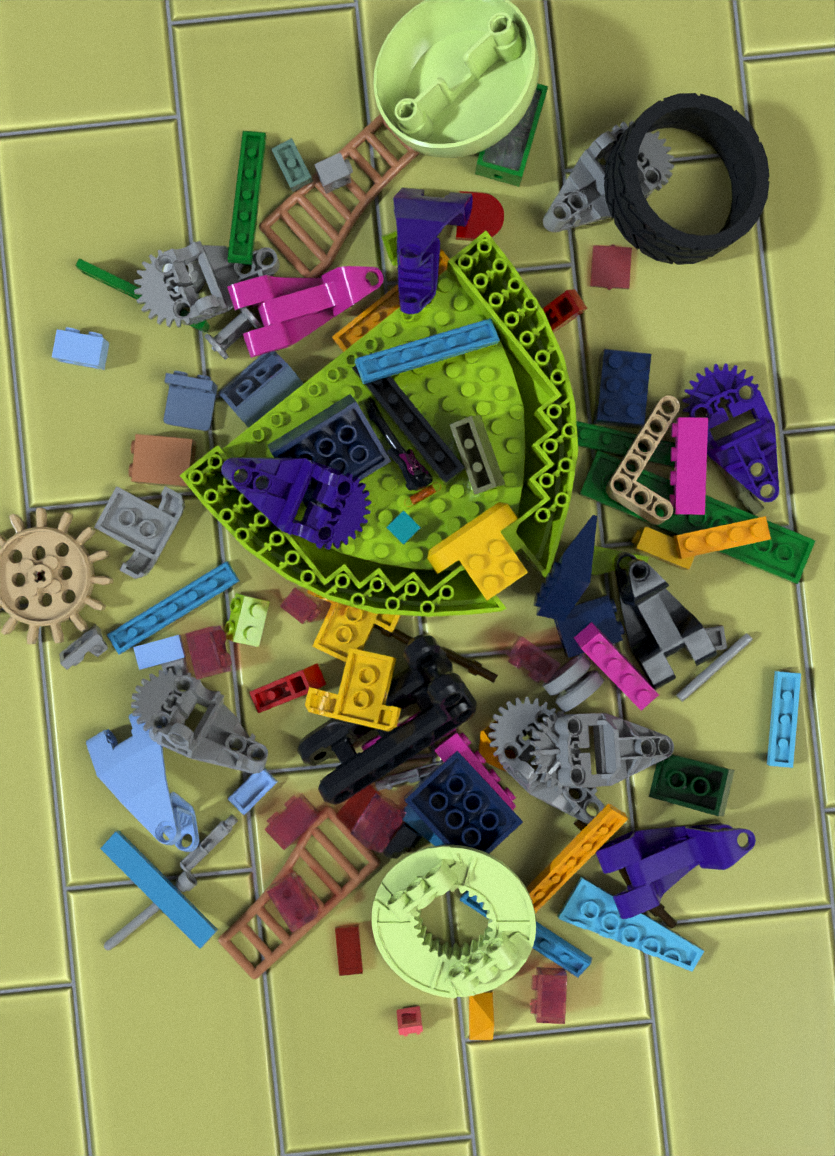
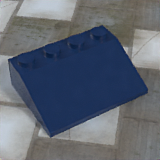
M351 394L268 444L274 458H306L337 469L344 475L349 472L353 475L352 479L357 476L362 480L391 462L387 452ZM313 477L302 499L306 508L309 501L320 505L323 504L312 497L318 480Z
M596 515L591 516L564 552L559 562L554 563L552 573H548L546 583H542L540 592L536 593L534 606L537 607V616L564 621L589 586L597 525Z
M458 750L404 796V801L445 845L466 846L490 854L523 823L520 817Z

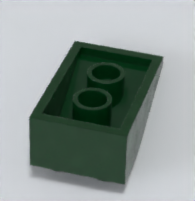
M672 754L656 764L649 797L711 815L724 816L734 770Z

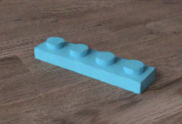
M775 671L767 765L793 768L801 682L800 673Z

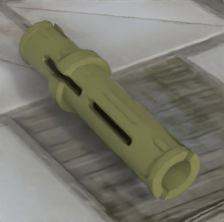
M714 461L737 494L735 497L742 501L748 512L756 515L762 511L764 506L757 497Z

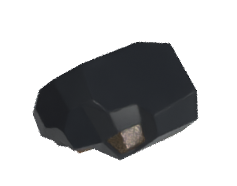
M403 821L390 837L382 852L388 858L398 859L402 854L410 853L418 844L422 835Z

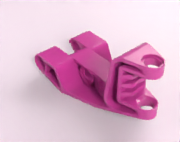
M342 266L321 275L322 278H285L263 275L228 286L227 288L235 311L252 305V307L257 306L264 325L262 328L243 334L250 357L291 347L379 288L384 280L381 270L376 267ZM368 272H372L377 276L378 281L376 285L372 286L366 278Z

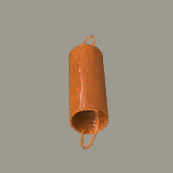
M429 485L411 495L410 499L415 505L437 491L432 487L433 485Z

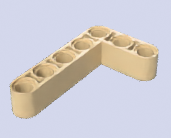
M673 396L663 397L654 406L606 485V493L611 499L654 525L662 524L672 516V504L636 480L679 411V401ZM662 405L668 406L671 413L664 412ZM650 424L656 425L659 429V433L653 432L650 428ZM638 443L644 444L647 447V452L639 450ZM626 463H632L635 466V472L629 471ZM614 482H619L623 485V492L615 489ZM640 495L643 498L644 503L638 504L635 501L634 496ZM655 507L663 510V517H659L655 513Z

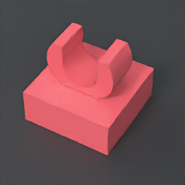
M420 1006L397 1010L399 1035L406 1037L411 1033H417L418 1035L423 1032Z

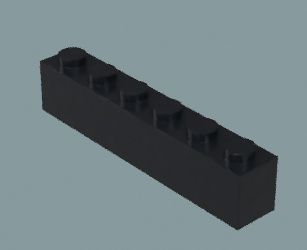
M355 365L352 369L355 375L362 382L358 369ZM391 376L363 384L445 486L465 471L462 463Z

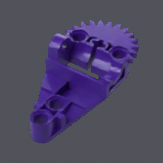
M724 363L722 371H720L717 364H714L713 372L705 367V376L696 373L698 382L690 380L689 383L693 389L684 390V392L690 395V398L682 399V402L689 404L688 407L682 409L683 412H689L688 417L696 418L695 411L700 407H704L707 410L705 418H708L707 455L757 498L764 502L774 501L779 495L775 423L760 390H757L759 385L751 383L754 378L753 376L744 378L745 369L737 374V365H734L730 371L728 370L727 363ZM747 385L751 390V394L748 398L742 399L739 391L743 386ZM719 398L728 399L725 405L732 417L751 410L756 422L716 441L714 440L709 429L729 420L725 409L717 405L720 403ZM754 463H760L762 466L761 472L757 475H752L750 471L751 466ZM770 484L772 487L771 493L768 496H762L760 493L762 486Z
M230 458L223 463L221 468L222 475L276 527L289 535H297L312 543H316V546L320 549L325 544V548L330 550L332 543L338 549L340 541L347 545L349 536L356 539L355 530L363 531L360 523L368 522L363 516L371 513L369 509L365 508L371 504L369 499H365L370 493L367 490L363 491L366 485L363 482L359 484L360 479L357 476L352 479L353 475L349 472L344 475L337 469L306 458ZM238 469H240L239 473L236 476H234V473ZM313 477L318 480L312 497L329 507L324 508L320 504L309 501L302 520L294 519Z

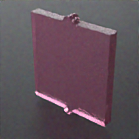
M611 244V246L593 245L590 287L607 288L608 290L612 288L629 289L632 248L615 247L614 244Z

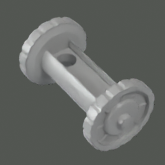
M246 307L240 308L241 313L216 336L212 337L208 333L204 336L212 345V350L214 352L217 351L225 360L228 358L225 350L252 326L257 329L262 327L254 317L255 314Z

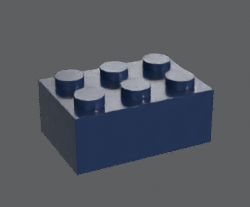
M610 349L602 351L599 358L593 424L637 429L644 425L651 354Z

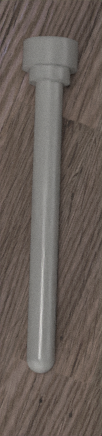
M184 871L178 876L174 886L180 892L190 891L197 885V880L191 872ZM153 902L104 943L105 950L113 949L159 911L160 908Z

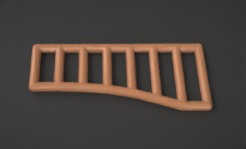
M381 114L338 152L341 153L344 160L350 156L375 183L367 193L352 178L351 183L345 185L360 201L352 213L332 191L327 194L325 193L317 173L311 176L313 182L296 190L259 224V229L304 278H318L332 265L342 244L368 205L420 153L404 144L391 131ZM383 124L408 150L399 160L373 134ZM366 140L391 166L382 177L357 151V148ZM314 187L346 220L339 233L305 197ZM297 202L334 241L327 254L287 212ZM280 218L321 261L312 271L305 266L271 229V226Z
M326 806L307 824L294 850L270 886L218 938V942L252 979H257L381 864L380 859L331 806ZM327 818L335 824L367 859L369 863L362 870L358 871L318 828ZM311 835L315 837L352 878L342 888L305 848ZM299 857L305 861L334 893L325 904L293 870ZM286 878L316 908L317 911L310 918L306 919L279 890ZM272 896L300 926L291 935L263 907ZM256 914L282 941L273 952L247 924ZM239 931L265 958L256 967L230 941Z

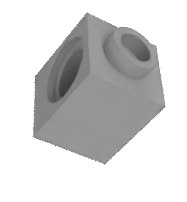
M341 153L314 164L326 194L351 183L350 174L353 173V169L349 160H344Z

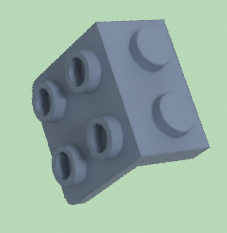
M174 371L173 374L166 373L165 383L169 386L164 422L167 425L209 431L218 386L208 376L197 375V378L188 377V373Z

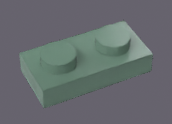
M292 138L271 149L292 192L313 182Z

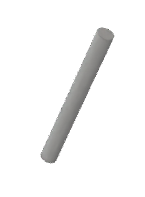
M747 633L744 634L677 693L676 696L683 702L753 639Z

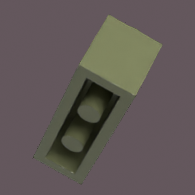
M481 415L469 416L450 424L474 495L505 485Z

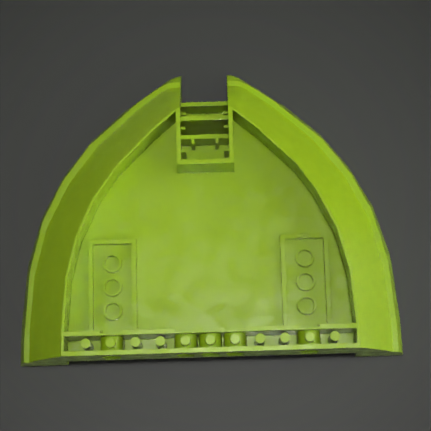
M485 231L448 260L447 270L438 276L436 294L423 310L416 314H406L399 307L224 448L217 445L179 476L211 514L247 551L285 579L328 600L375 614L431 617L501 612L507 609L501 600L495 595L486 601L459 560L437 574L427 559L428 551L498 502L508 503L518 519L501 530V534L515 553L518 551L546 578L551 570L568 513L578 457L575 400L565 359L538 300L533 296L510 260L489 233ZM491 318L500 339L498 344L392 375L391 377L463 466L464 464L450 424L469 416L481 415L505 485L474 495L465 469L463 473L445 486L355 375L352 368L356 365V358ZM349 394L356 400L387 452L392 447L374 421L370 420L364 404L371 397L382 413L383 419L405 451L409 448L412 449L418 462L431 474L433 481L429 485H433L432 487L437 492L414 505L410 496L420 490L410 491L406 488V481L402 470L389 456L391 462L359 482V484L363 482L366 485L363 491L367 490L370 493L365 499H369L371 504L365 508L369 509L371 513L363 516L368 522L360 523L363 531L355 530L356 539L349 536L347 545L340 541L338 549L334 547L333 543L330 550L325 548V544L320 549L316 546V543L281 531L222 475V465L230 458H274L268 444ZM238 469L234 473V476H236L239 473L240 469ZM302 501L294 518L299 521L302 520L306 511V506ZM324 503L321 505L324 508L329 507ZM403 510L421 527L405 545L386 528Z

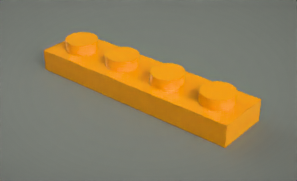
M766 516L674 536L678 559L771 539Z

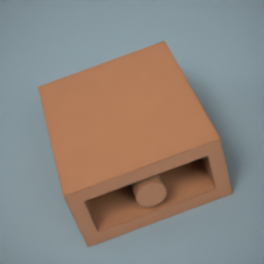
M136 434L135 440H132L131 453L134 454L133 463L129 465L131 481L137 484L189 488L179 475L195 463L197 442L186 438Z

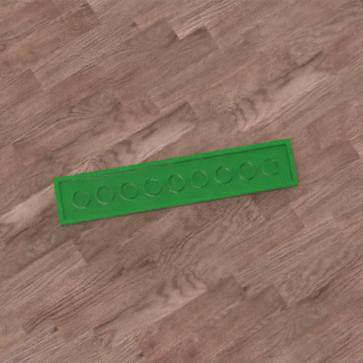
M601 451L596 452L579 493L581 496L675 535L759 518L705 495V515L672 514L662 524L654 525L607 495L606 485L621 460ZM626 463L627 469L635 472V466ZM643 469L636 480L668 501L670 495H674V485H670V480ZM614 482L615 489L623 492V485L619 482ZM640 495L634 496V499L638 504L644 503V500ZM655 507V513L659 517H663V510ZM767 521L770 540L716 551L793 584H798L816 540Z

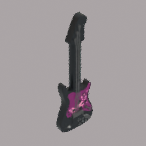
M369 397L364 402L371 421H374L392 447L387 452L402 470L406 481V488L410 491L426 488L433 481L431 474L418 462L412 449L409 448L405 451L383 419L382 413L375 405V401Z

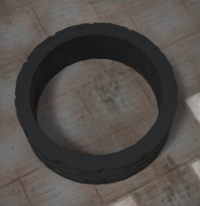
M678 93L663 98L664 101L659 100L647 108L616 141L606 162L604 190L610 215L623 237L637 250L640 249L641 253L656 261L673 264L674 262L677 265L695 264L714 256L751 230L762 214L768 199L770 183L768 180L770 175L768 158L762 142H759V136L745 117L737 110L734 111L732 106L718 98L704 94L698 96L696 93ZM664 128L686 130L700 136L720 155L730 177L732 203L726 223L719 233L703 236L687 234L671 227L650 207L641 189L637 166L640 145L646 133Z

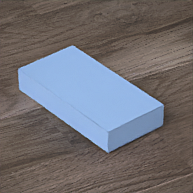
M180 635L133 647L139 670L186 657Z
M265 768L260 773L252 774L228 800L245 815L278 780Z

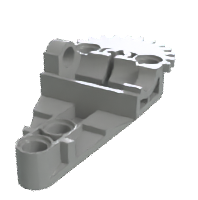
M622 122L620 127L615 125L612 128V132L606 131L600 135L579 158L543 218V225L548 231L560 232L611 218L605 199V169L598 160L604 158L607 162L614 144L629 127L625 122ZM659 131L654 134L651 132L645 134L638 154V178L646 199L655 189L659 191L662 185L665 186L668 183L667 178H670L673 174L669 170L674 168V165L670 163L674 156L667 154L671 147L663 146L666 139H658Z
M194 241L185 248H172L163 253L161 250H158L157 258L149 255L151 264L142 262L146 271L137 270V273L143 278L134 280L135 284L141 286V288L134 290V293L142 295L136 301L138 304L146 303L141 310L143 313L150 311L148 318L151 320L158 316L157 323L159 325L165 319L167 327H171L173 321L176 322L178 328L181 327V323L183 325L194 323L195 325L225 313L234 307L227 288L228 286L263 275L273 276L280 266L277 254L268 247L253 252L252 265L228 263L229 247L202 245L201 241ZM266 257L274 259L272 264L267 266L263 265L262 262ZM194 261L199 262L212 295L199 299L195 288L188 287L193 285L185 266L186 264ZM172 264L170 271L162 272L164 265ZM244 266L252 267L248 274H242L241 269ZM178 286V293L174 294V287ZM185 307H189L190 313L184 317L180 316V311Z
M169 669L168 675L159 670V677L151 673L149 674L150 681L143 678L141 680L143 686H136L135 691L138 693L132 694V699L136 701L131 702V708L136 710L133 711L132 715L133 717L140 716L137 719V724L145 723L143 730H149V737L157 742V744L194 760L252 774L260 773L265 769L268 749L265 745L255 741L256 736L253 733L249 737L239 723L238 718L223 704L225 695L220 694V691L216 692L206 689L202 685L201 680L192 677L190 672L187 675H182L181 669H179L176 675L173 674L172 669ZM198 703L208 709L195 731L192 732L190 728L184 725L185 719H188ZM252 757H258L260 760H255Z
M525 697L524 704L521 703L519 698H516L515 706L510 701L506 702L508 710L500 707L498 710L502 716L494 714L493 719L497 723H490L489 725L495 732L489 733L488 737L496 739L489 745L490 747H498L493 755L498 756L499 763L503 765V768L530 795L589 824L604 808L603 803L595 796L597 792L596 787L569 788L575 789L579 793V799H573L569 792H563L562 788L561 791H555L554 787L548 788V780L546 782L540 781L543 773L535 774V770L527 763L534 756L530 755V751L535 750L530 741L537 740L532 733L533 731L540 732L537 727V718L547 716L550 718V713H554L556 709H546L547 702L540 707L538 698L535 699L533 704H530L529 697ZM529 735L530 739L526 741L522 739L523 736ZM579 748L571 749V753H581ZM508 749L514 751L516 758H507L504 751ZM587 806L595 808L596 816H590L587 813Z
M563 711L557 712V715L556 713H550V718L548 716L543 717L544 724H537L540 732L533 731L532 733L537 740L530 741V744L535 747V750L530 751V755L536 756V759L531 764L538 765L535 774L543 773L540 779L541 782L548 780V788L554 787L555 791H561L562 788L563 792H569V788L612 786L670 757L674 751V744L669 736L607 713L564 715ZM588 726H593L596 774H591L590 753H571L573 748H590Z

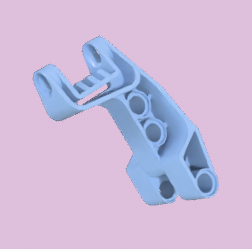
M132 713L129 715L133 736L121 743H118L110 729L103 730L88 739L86 745L97 777L128 811L162 844L175 845L184 852L194 851L199 845L195 811L175 792L169 793L163 746L157 744V742L149 737V730H143L145 723L137 724V719L140 716L133 717ZM163 833L169 838V840H165L163 838ZM190 834L192 836V843L190 846L184 847L182 839L185 835Z

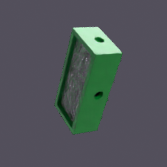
M537 83L533 99L517 126L498 143L479 153L475 170L476 175L520 187L548 86Z

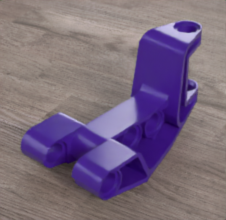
M402 187L393 197L397 227L398 292L400 310L406 314L419 313L434 298L437 290L440 240L437 236L446 225L466 227L472 210V194L450 192L444 198L424 196L423 189Z
M722 823L630 831L603 844L597 850L596 855L605 874L625 867L631 884L624 891L614 895L613 899L621 919H628L659 906L664 893L697 865L703 869L725 870L730 868L753 849L756 839L753 832L748 829L732 828L730 825ZM745 833L748 836V842L745 846L741 847L737 842L739 834Z

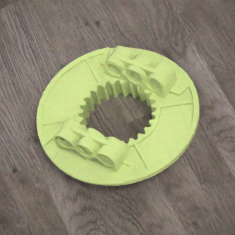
M439 845L408 855L386 874L373 902L372 930L375 942L384 960L404 981L433 995L457 998L474 996L497 988L520 970L528 959L534 945L536 916L533 902L525 885L505 863L475 848L460 845ZM456 888H459L462 894L466 890L469 891V897L476 895L477 902H483L482 908L487 910L486 916L489 918L488 927L485 928L484 935L480 934L478 941L473 939L471 946L466 942L463 943L461 948L457 943L453 947H450L448 942L441 945L439 938L432 940V933L426 934L427 927L422 926L423 919L420 918L421 909L428 906L435 897L441 896L449 890L454 892Z

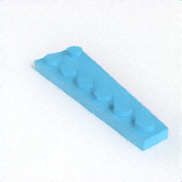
M580 876L557 915L558 919L582 929L598 933L605 938L618 941L625 946H631L653 957H659L663 961L691 972L694 970L704 953L702 948L644 913L632 918L621 919L613 899L614 895Z

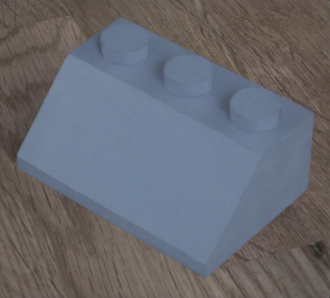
M273 351L259 356L218 393L249 428L304 383L292 368Z

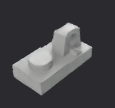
M95 624L59 654L60 664L68 670L72 665H78L88 651L97 657L108 649V645L103 639L101 629Z

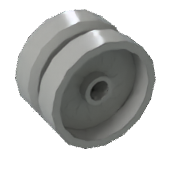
M580 654L564 664L542 685L549 695L559 694L556 703L563 712H567L582 703L604 682L598 671L592 670L587 672L591 663L584 654Z

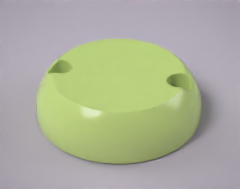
M424 0L397 22L380 49L375 65L373 82L377 107L391 131L404 144L415 151L442 158L465 157L479 153L506 137L526 113L536 91L539 78L537 44L525 16L509 0Z

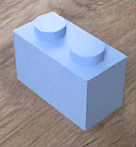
M66 327L65 331L57 329L52 358L58 362L105 370L109 342L100 333L89 332L86 335L80 334V331L74 328Z

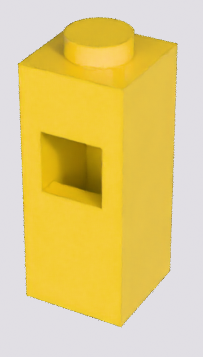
M646 526L641 527L640 531L636 530L631 543H634L633 550L682 570H689L695 557L678 559L674 538Z

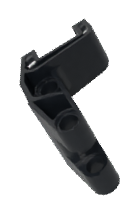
M628 552L619 553L614 559V568L629 648L648 681L657 690L676 679L666 659L667 657L685 648L697 667L716 656L717 652L698 619L666 589L670 585L647 562L637 559ZM630 557L631 561L628 563L626 570L621 569V559Z

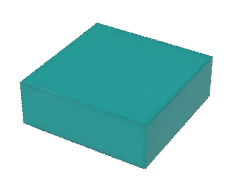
M404 510L386 527L403 545L421 529Z

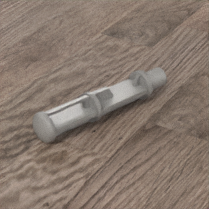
M440 760L386 776L383 780L375 782L377 791L383 789L391 790L393 785L406 781L409 783L421 781L425 778L424 776L431 773L443 761Z
M231 814L226 820L221 821L199 843L194 851L190 852L180 861V867L184 871L190 872L232 831V827L238 822V819Z

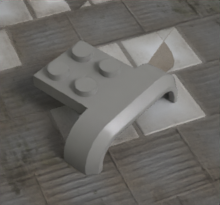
M116 486L94 527L135 550L130 559L124 562L120 568V571L134 579L144 577L152 570L184 511L185 503L183 496L166 486L161 493L162 500L158 508Z

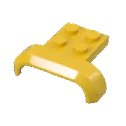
M498 502L428 551L427 559L437 574L459 560L486 601L528 573L500 532L518 519L508 503Z
M310 590L307 591L308 594L332 603L312 647L344 662L347 660L349 648L364 650L375 624L394 633L401 617L400 615L375 614L328 600Z
M349 648L339 693L334 694L309 687L305 702L308 712L385 731L393 730L397 727L401 708L386 706V700L396 658Z

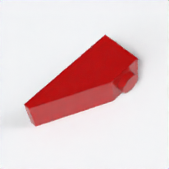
M572 289L566 290L542 309L554 333L588 308L577 291Z
M318 663L252 690L249 693L257 712L261 713L308 694L309 687L319 689L327 684Z

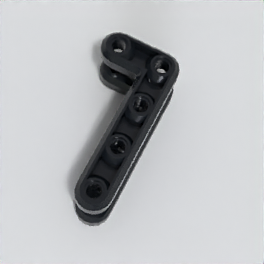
M421 634L408 641L404 648L403 656L409 668L392 678L386 700V706L398 707L401 710L410 704L416 703L421 710L416 717L391 731L331 718L301 739L297 751L303 763L316 766V764L335 755L341 763L334 771L320 780L318 790L324 802L335 805L348 800L468 721L475 714L477 707L475 698L460 676L453 673L452 663L433 636ZM376 729L381 738L363 752L356 753L352 744L369 731Z

